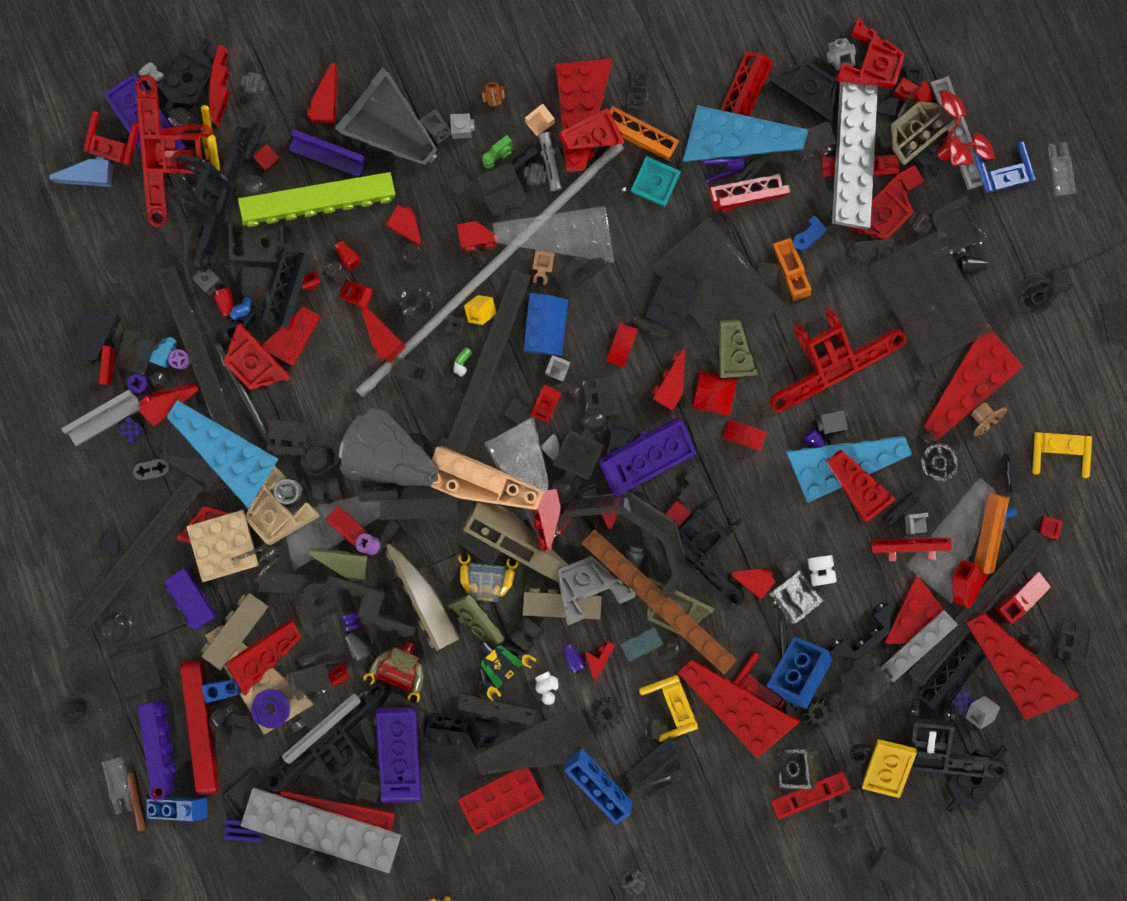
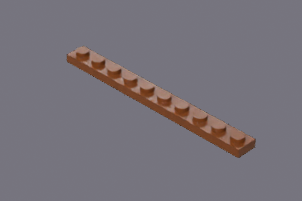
M595 529L584 539L581 544L631 588L635 594L722 674H725L737 661Z

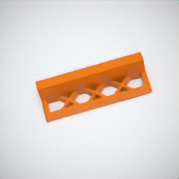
M614 106L611 107V115L616 113L622 118V123L615 121L622 138L669 162L679 140ZM634 122L638 125L639 131L636 132L628 128L627 124ZM653 132L656 140L644 136L643 133ZM668 140L674 144L669 149L661 145L660 142Z
M993 493L988 495L974 562L983 570V573L990 574L995 570L1010 497Z

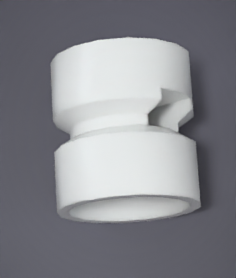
M832 555L807 559L809 570L813 572L810 575L812 586L837 582L836 573L832 570L834 566ZM826 569V574L819 575L818 570Z

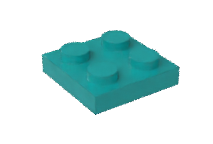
M646 156L633 184L631 193L666 207L681 171Z

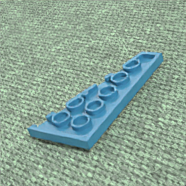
M698 105L683 162L803 150L808 130Z

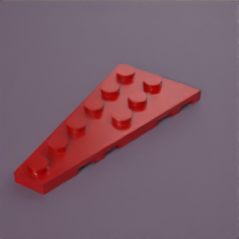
M612 59L556 64L562 131L600 112ZM564 147L566 172L586 170L591 148L566 151Z

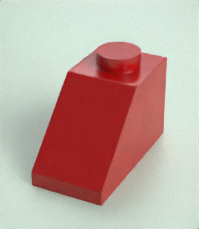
M397 205L386 223L387 227L421 247L422 241L416 217L412 214L414 211L405 205L403 208Z
M620 323L608 354L607 362L624 368L638 329Z
M728 420L722 438L752 450L760 451L767 432Z
M758 568L732 571L729 574L759 599H762L776 582L772 578L774 575L766 568L764 570Z

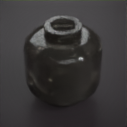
M183 107L174 108L167 115V121L171 127L195 124L196 121L195 117ZM187 130L183 132L192 133L194 130Z

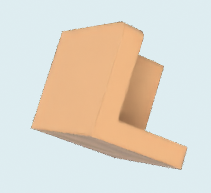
M542 104L525 117V123L538 136L555 123V118Z

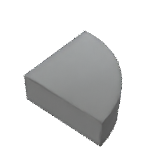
M554 434L540 447L553 461L559 452V443Z

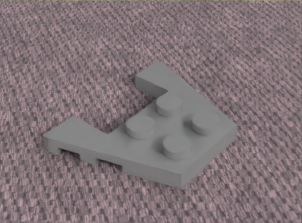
M592 556L557 571L567 625L584 619V614L577 604L578 601L607 589L612 591L619 604L635 598V592L631 588L628 589L619 578L613 577L609 570Z

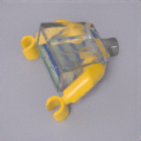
M469 554L468 560L462 562V555H460L459 561L462 564L460 567V582L473 599L479 600L478 606L482 610L490 609V602H498L499 597L504 596L511 588L515 575L514 569L518 566V560H516V565L512 567L509 565V558L506 562L508 570H506L504 566L470 563L471 557Z

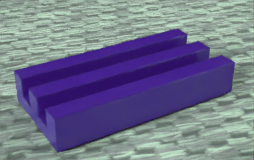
M225 820V840L264 841L263 833L251 829L230 827V824L241 825L242 820ZM230 832L260 834V837L231 835Z

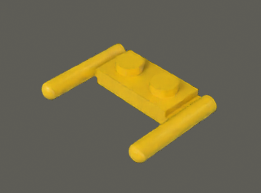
M203 105L201 107L203 125L212 127L209 107ZM212 134L208 138H202L203 147L205 148L206 160H210L211 164L220 171L216 138Z
M1035 432L1032 473L1035 475L1040 473L1041 452L1083 455L1082 477L1089 478L1092 436Z
M678 675L639 689L641 695L662 689L677 729L658 735L659 742H664L669 737L675 738L699 729Z

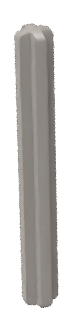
M352 694L285 752L282 755L284 761L288 764L292 763L361 702L360 698L356 694Z

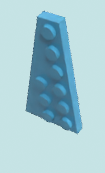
M177 400L167 415V419L249 509L278 462V459Z
M904 436L785 451L804 498L808 503L841 488V485L825 462L839 450L844 451L868 474L912 455Z

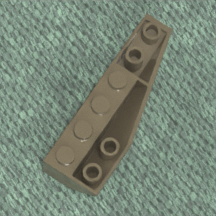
M476 501L462 526L465 532L558 583V569L568 566L552 549L543 553V550L538 545L539 536L516 514L499 504Z
M392 544L386 545L388 549L385 551L390 561L393 560L396 566L394 568L398 578L402 579L404 591L410 596L412 607L420 617L418 623L423 631L426 630L429 635L427 641L430 647H435L436 651L458 640L460 637L446 609H444L443 603L430 583Z

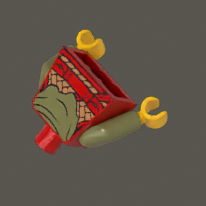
M405 642L402 650L394 647L391 651H385L376 657L370 672L364 676V681L368 676L373 678L370 684H373L377 678L409 691V701L411 695H416L417 703L420 699L419 691H421L424 676L422 665L418 663L419 658L412 655L416 646L410 642Z

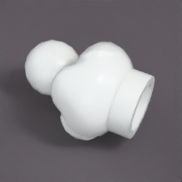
M548 671L535 678L537 681L535 689L538 693L543 694L540 701H543L546 705H551L555 701V695L549 691L552 689L557 690L559 684L558 679L551 676Z

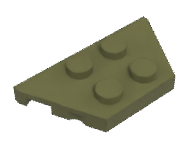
M647 577L697 624L715 610L696 599ZM647 605L648 620L679 634Z

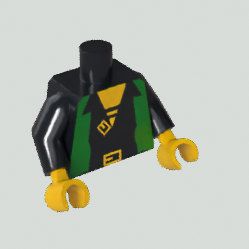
M486 640L478 647L485 655L480 661L481 665L479 667L481 682L487 691V696L492 701H494L492 698L493 693H497L500 697L501 693L497 689L523 665L531 668L528 665L530 659L536 662V659L528 655L520 646L511 643H500L493 648Z

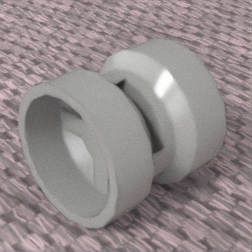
M152 62L146 64L139 71L140 77L142 75L152 76L157 82V88L159 83L162 84L166 78L162 72L157 71V67Z

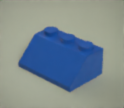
M530 293L524 353L562 357L568 306L567 299Z
M794 636L767 687L787 701L806 709L833 659L828 650Z

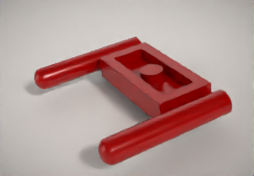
M93 111L83 151L131 165L139 124L132 123L128 143L125 144L95 135L99 113Z
M753 652L732 683L739 687L742 686L763 698L772 706L783 710L785 708V699L780 698L748 675V672L759 658V654Z

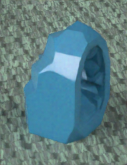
M171 337L163 338L150 351L147 361L167 368L170 364L168 361L169 354L176 349L177 341Z

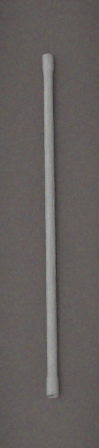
M621 144L609 146L581 176L404 344L406 348L391 363L386 361L356 391L364 398L383 377L598 171L616 157L624 147Z

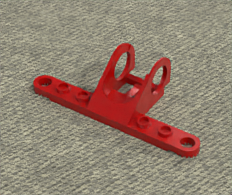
M142 75L136 82L146 207L148 222L153 226L162 227L168 220L165 173L195 174L189 171V168L176 161V157L179 155L193 157V149H176L175 139L195 140L196 158L202 160L200 138H208V136L213 134V129L210 126L201 124H188L161 129L157 82L150 75ZM147 80L151 83L152 89H143L141 82ZM187 130H202L203 132H200V133H184L183 131H187ZM202 160L203 162L211 163L210 160ZM156 212L161 214L163 220L156 221L153 218V214Z
M830 308L824 311L831 328L811 339L808 338L806 331L799 324L795 325V335L815 372L773 394L769 400L770 407L775 412L780 413V411L783 412V410L792 405H797L886 357L892 351L900 349L906 344V334L900 329H894L852 352L845 330L840 324L837 315ZM833 335L835 336L838 344L840 345L836 349H834L832 342L829 339V337ZM899 335L900 339L893 343L894 337L896 338ZM823 341L827 353L818 358L814 345ZM780 398H783V402L780 405L775 406V403H777L776 401H778V399L780 400Z

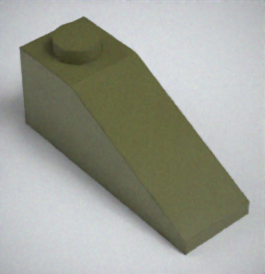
M320 548L309 549L310 556L345 578H349V581L360 582L361 579L365 580L367 554Z

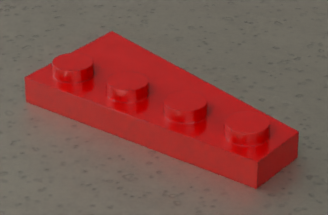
M837 451L825 461L863 521L868 522L896 500L844 451Z
M289 620L225 663L245 696L250 692L249 689L263 678L264 673L269 668L272 669L276 661L282 655H285L302 637L292 620Z

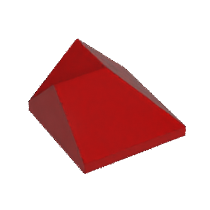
M700 371L692 408L730 416L737 378H720L718 374Z

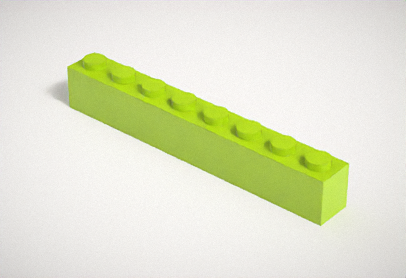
M391 172L238 198V205L242 224L254 227L259 225L260 222L265 221L271 224L278 222V219L282 218L293 220L299 215L311 217L316 215V212L324 211L327 214L335 212V209L339 208L350 210L356 205L367 207L373 205V202L389 203L395 197V190Z

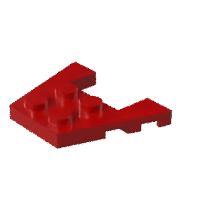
M858 18L851 36L869 43L861 69L859 70L842 63L836 81L893 88L897 82L905 53L887 39L885 41L876 35L877 32L874 29H868L863 25L864 22Z

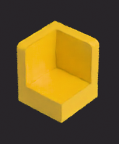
M477 295L464 305L468 323L484 325L496 315L493 297Z

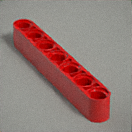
M202 660L182 662L181 675L197 795L218 793L219 783L209 703L205 702L201 687L206 684L204 664Z

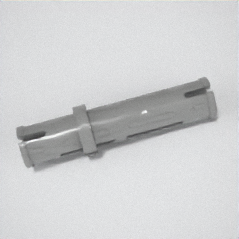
M549 132L541 133L538 135L542 149L540 153L544 158L550 191H557L562 189L554 155L556 150L552 146L551 134Z

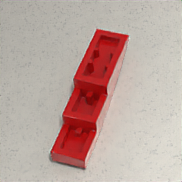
M218 45L213 62L209 92L211 123L219 128L231 95L229 89L225 87L230 75V71L225 67L230 52L221 45Z

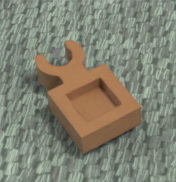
M536 250L533 269L538 270V273L533 277L534 283H537L539 276L544 278L543 285L548 283L546 271L552 272L555 253Z

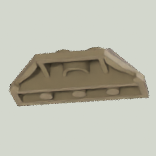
M919 101L891 124L892 149L902 164L905 165L951 127L957 118L950 116L942 104Z

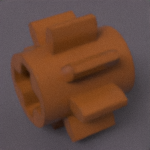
M497 82L486 84L485 89L482 90L483 102L488 101L489 106L501 104L502 99H505L504 87H499Z

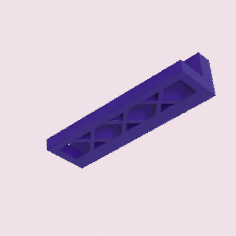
M292 130L293 140L289 147V152L354 177H361L367 162L363 155L297 130Z

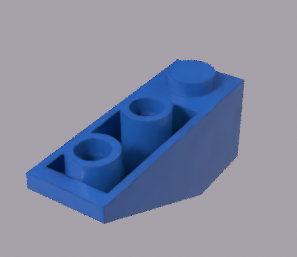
M177 797L163 798L159 801H155L152 798L146 799V819L195 821L207 818V798Z

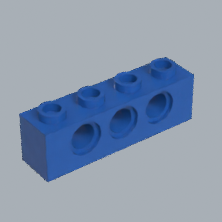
M582 748L567 758L564 771L615 825L630 816L633 801Z

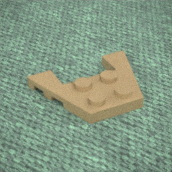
M276 466L266 479L258 497H255L245 516L249 525L268 545H272L320 516L309 503H305L293 516L283 503H280L275 498L273 493L275 485L286 478Z

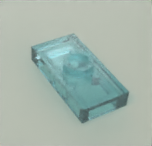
M655 627L620 645L627 659L631 662L664 644Z

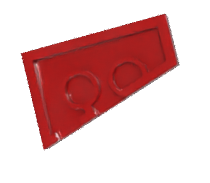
M303 307L291 318L289 328L281 327L262 346L268 353L295 366L321 316Z

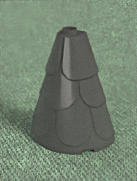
M383 67L354 106L335 127L341 134L424 165L427 162L431 164L438 156L435 153L437 149L422 122L417 119L408 101L401 94L391 75Z
M370 408L366 410V414L363 416L359 415L347 429L340 445L339 458H341L342 463L339 465L340 470L344 476L353 481L431 487L437 478L439 468L421 446L416 445L407 432L396 423L389 413L382 409Z

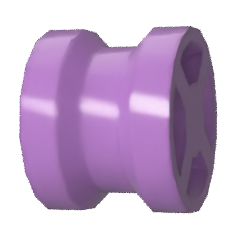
M176 349L169 354L168 361L172 367L184 370L190 365L191 358L187 352Z
M364 533L357 538L356 548L359 552L372 556L379 551L380 541L377 537Z

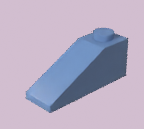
M96 157V159H88L51 174L49 179L55 183L112 187L114 164L107 158Z

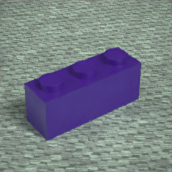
M188 568L182 569L164 581L167 593L170 596L173 595L177 601L175 602L177 609L180 612L183 611L187 617L185 621L191 629L198 630L218 617Z

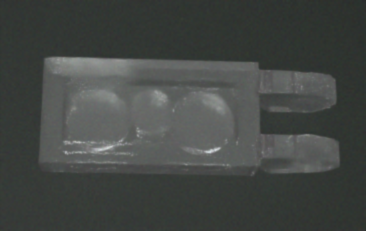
M1066 142L1060 143L1062 157H1057L1055 144H1049L1048 148L1049 157L1051 158L1050 165L1055 197L1076 193L1071 155H1069Z
M123 757L102 762L109 797L112 800L115 813H122L119 800L124 797L126 809L132 811L133 804Z

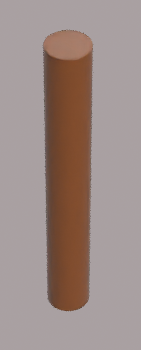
M131 772L127 773L137 829L142 831L146 828L135 773Z

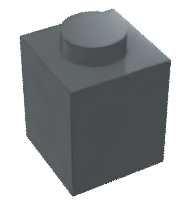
M844 411L818 416L819 420L816 421L818 431H821L822 435L848 429Z

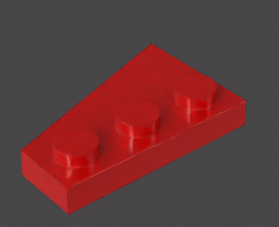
M608 108L558 133L566 151L625 143Z

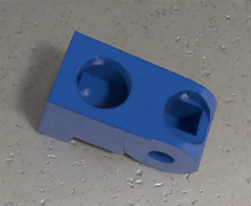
M815 215L807 222L810 227L803 233L797 234L792 240L798 252L806 250L827 231V228Z
M234 678L211 681L201 686L206 703L242 693Z

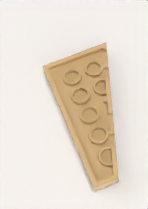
M218 628L205 635L209 643H212L216 638L213 634ZM242 642L230 659L248 647ZM225 665L224 668L228 673L229 677L233 678L228 667ZM269 668L262 676L263 678L249 689L250 692L246 696L240 693L251 712V705L258 693L266 689L283 691L291 704L290 716L286 721L315 704L274 668ZM268 703L269 707L266 708V711L274 714L276 706ZM258 724L264 735L274 729L265 728Z

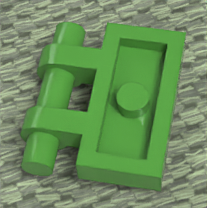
M508 135L494 144L492 149L483 155L482 161L486 169H492L496 160L499 161L501 158L505 160L512 154V140Z

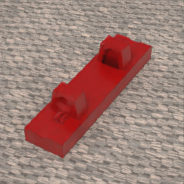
M897 155L874 156L873 176L899 174ZM836 157L821 158L822 178L835 177ZM875 161H878L877 169L875 168Z
M951 537L872 540V552L888 553L889 561H897L896 552L928 551V560H936V551H952Z
M841 771L771 800V804L778 820L850 791V787L844 773Z

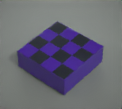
M128 416L117 432L130 443H133L145 428Z
M960 689L951 702H954L956 710L966 716L971 703L976 700L963 689Z

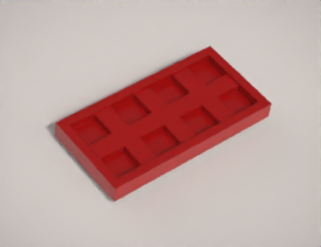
M526 763L459 798L458 802L476 835L543 800L544 796Z

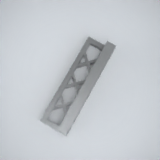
M127 390L61 429L64 434H69L75 446H79L126 419L128 416L138 412L139 399L135 392Z

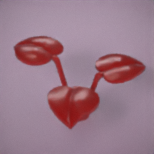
M944 90L939 91L944 109L950 116L957 118L947 137L943 139L945 143L936 149L938 157L943 161L951 158L952 166L969 165L973 162V157L968 147L973 146L978 156L985 160H994L996 158L994 150L988 139L982 134H974L972 136L973 142L966 145L957 137L952 136L962 119L961 116L966 115L964 104L956 95Z

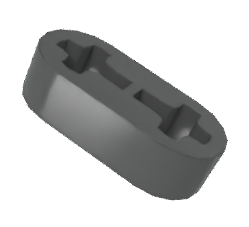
M165 459L147 461L137 464L133 469V474L138 480L163 477L170 473L171 465ZM160 463H162V465H166V468L163 469V473L160 470L154 471V468L159 467ZM141 467L143 469H150V472L144 473V477L138 473Z

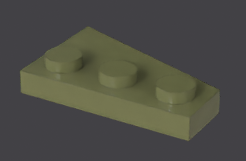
M739 319L721 320L719 326L720 378L758 375Z
M470 595L450 601L444 606V609L448 612L452 610L458 615V621L467 623L471 627L472 633L483 642L487 640L491 646L500 644L505 639L499 629L494 626L487 614L482 611L475 599Z

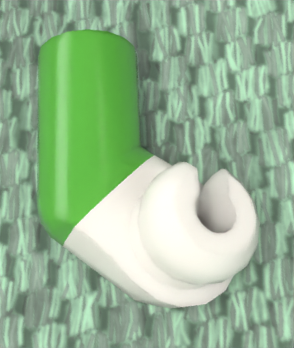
M464 347L455 358L453 370L455 374L461 377L467 372V368L463 364L472 354L471 350L467 347Z

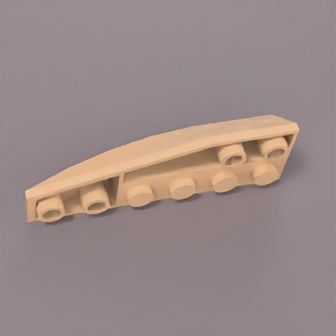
M443 446L436 448L432 458L439 471L431 487L457 498L537 510L544 494L543 490Z

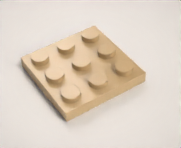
M244 510L187 526L202 582L260 566Z

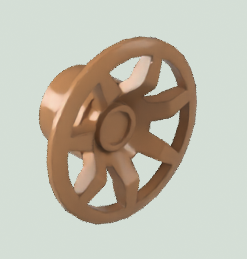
M983 403L976 408L971 416L980 425L973 435L977 437L990 429L991 422L997 424L1005 416L1007 408L1003 407L994 412L987 403Z

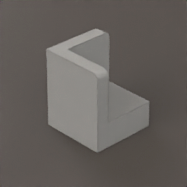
M552 355L545 375L563 382L570 362Z
M928 513L904 516L907 534L927 532L926 517H928Z
M983 696L971 703L966 719L979 729H982L995 721L1000 706L986 696Z

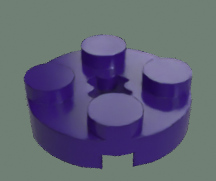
M266 689L256 695L251 705V714L254 721L265 728L279 727L290 716L291 704L289 698L281 690ZM268 703L276 706L274 714L266 711V708L269 707Z

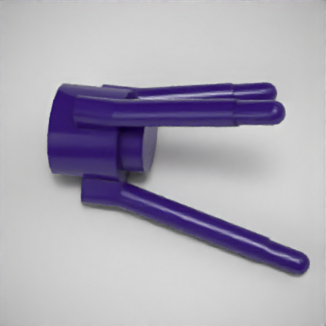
M743 156L703 161V164L726 163L727 169H731L706 179V183L738 173V169L744 168Z

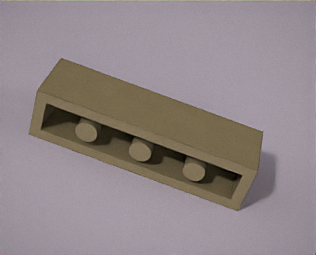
M528 588V592H524L523 615L565 618L561 593L557 589H548V592L545 593L540 592L538 588ZM598 593L577 602L584 614V619L600 620L601 596Z
M250 593L248 596L243 595L237 603L239 605L238 609L235 612L232 610L225 619L228 622L223 628L219 626L213 634L216 638L212 643L207 642L201 650L203 652L202 657L219 670H222L226 665L225 663L229 661L268 609L266 604Z

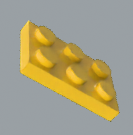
M878 739L862 782V789L900 798L917 754L916 748Z

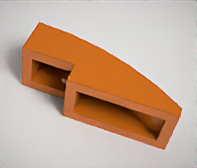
M788 238L774 243L773 248L793 302L811 296L812 289L792 239Z

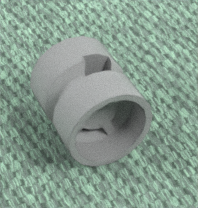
M290 479L279 481L274 488L275 498L283 504H295L301 500L303 495L301 485L297 481Z

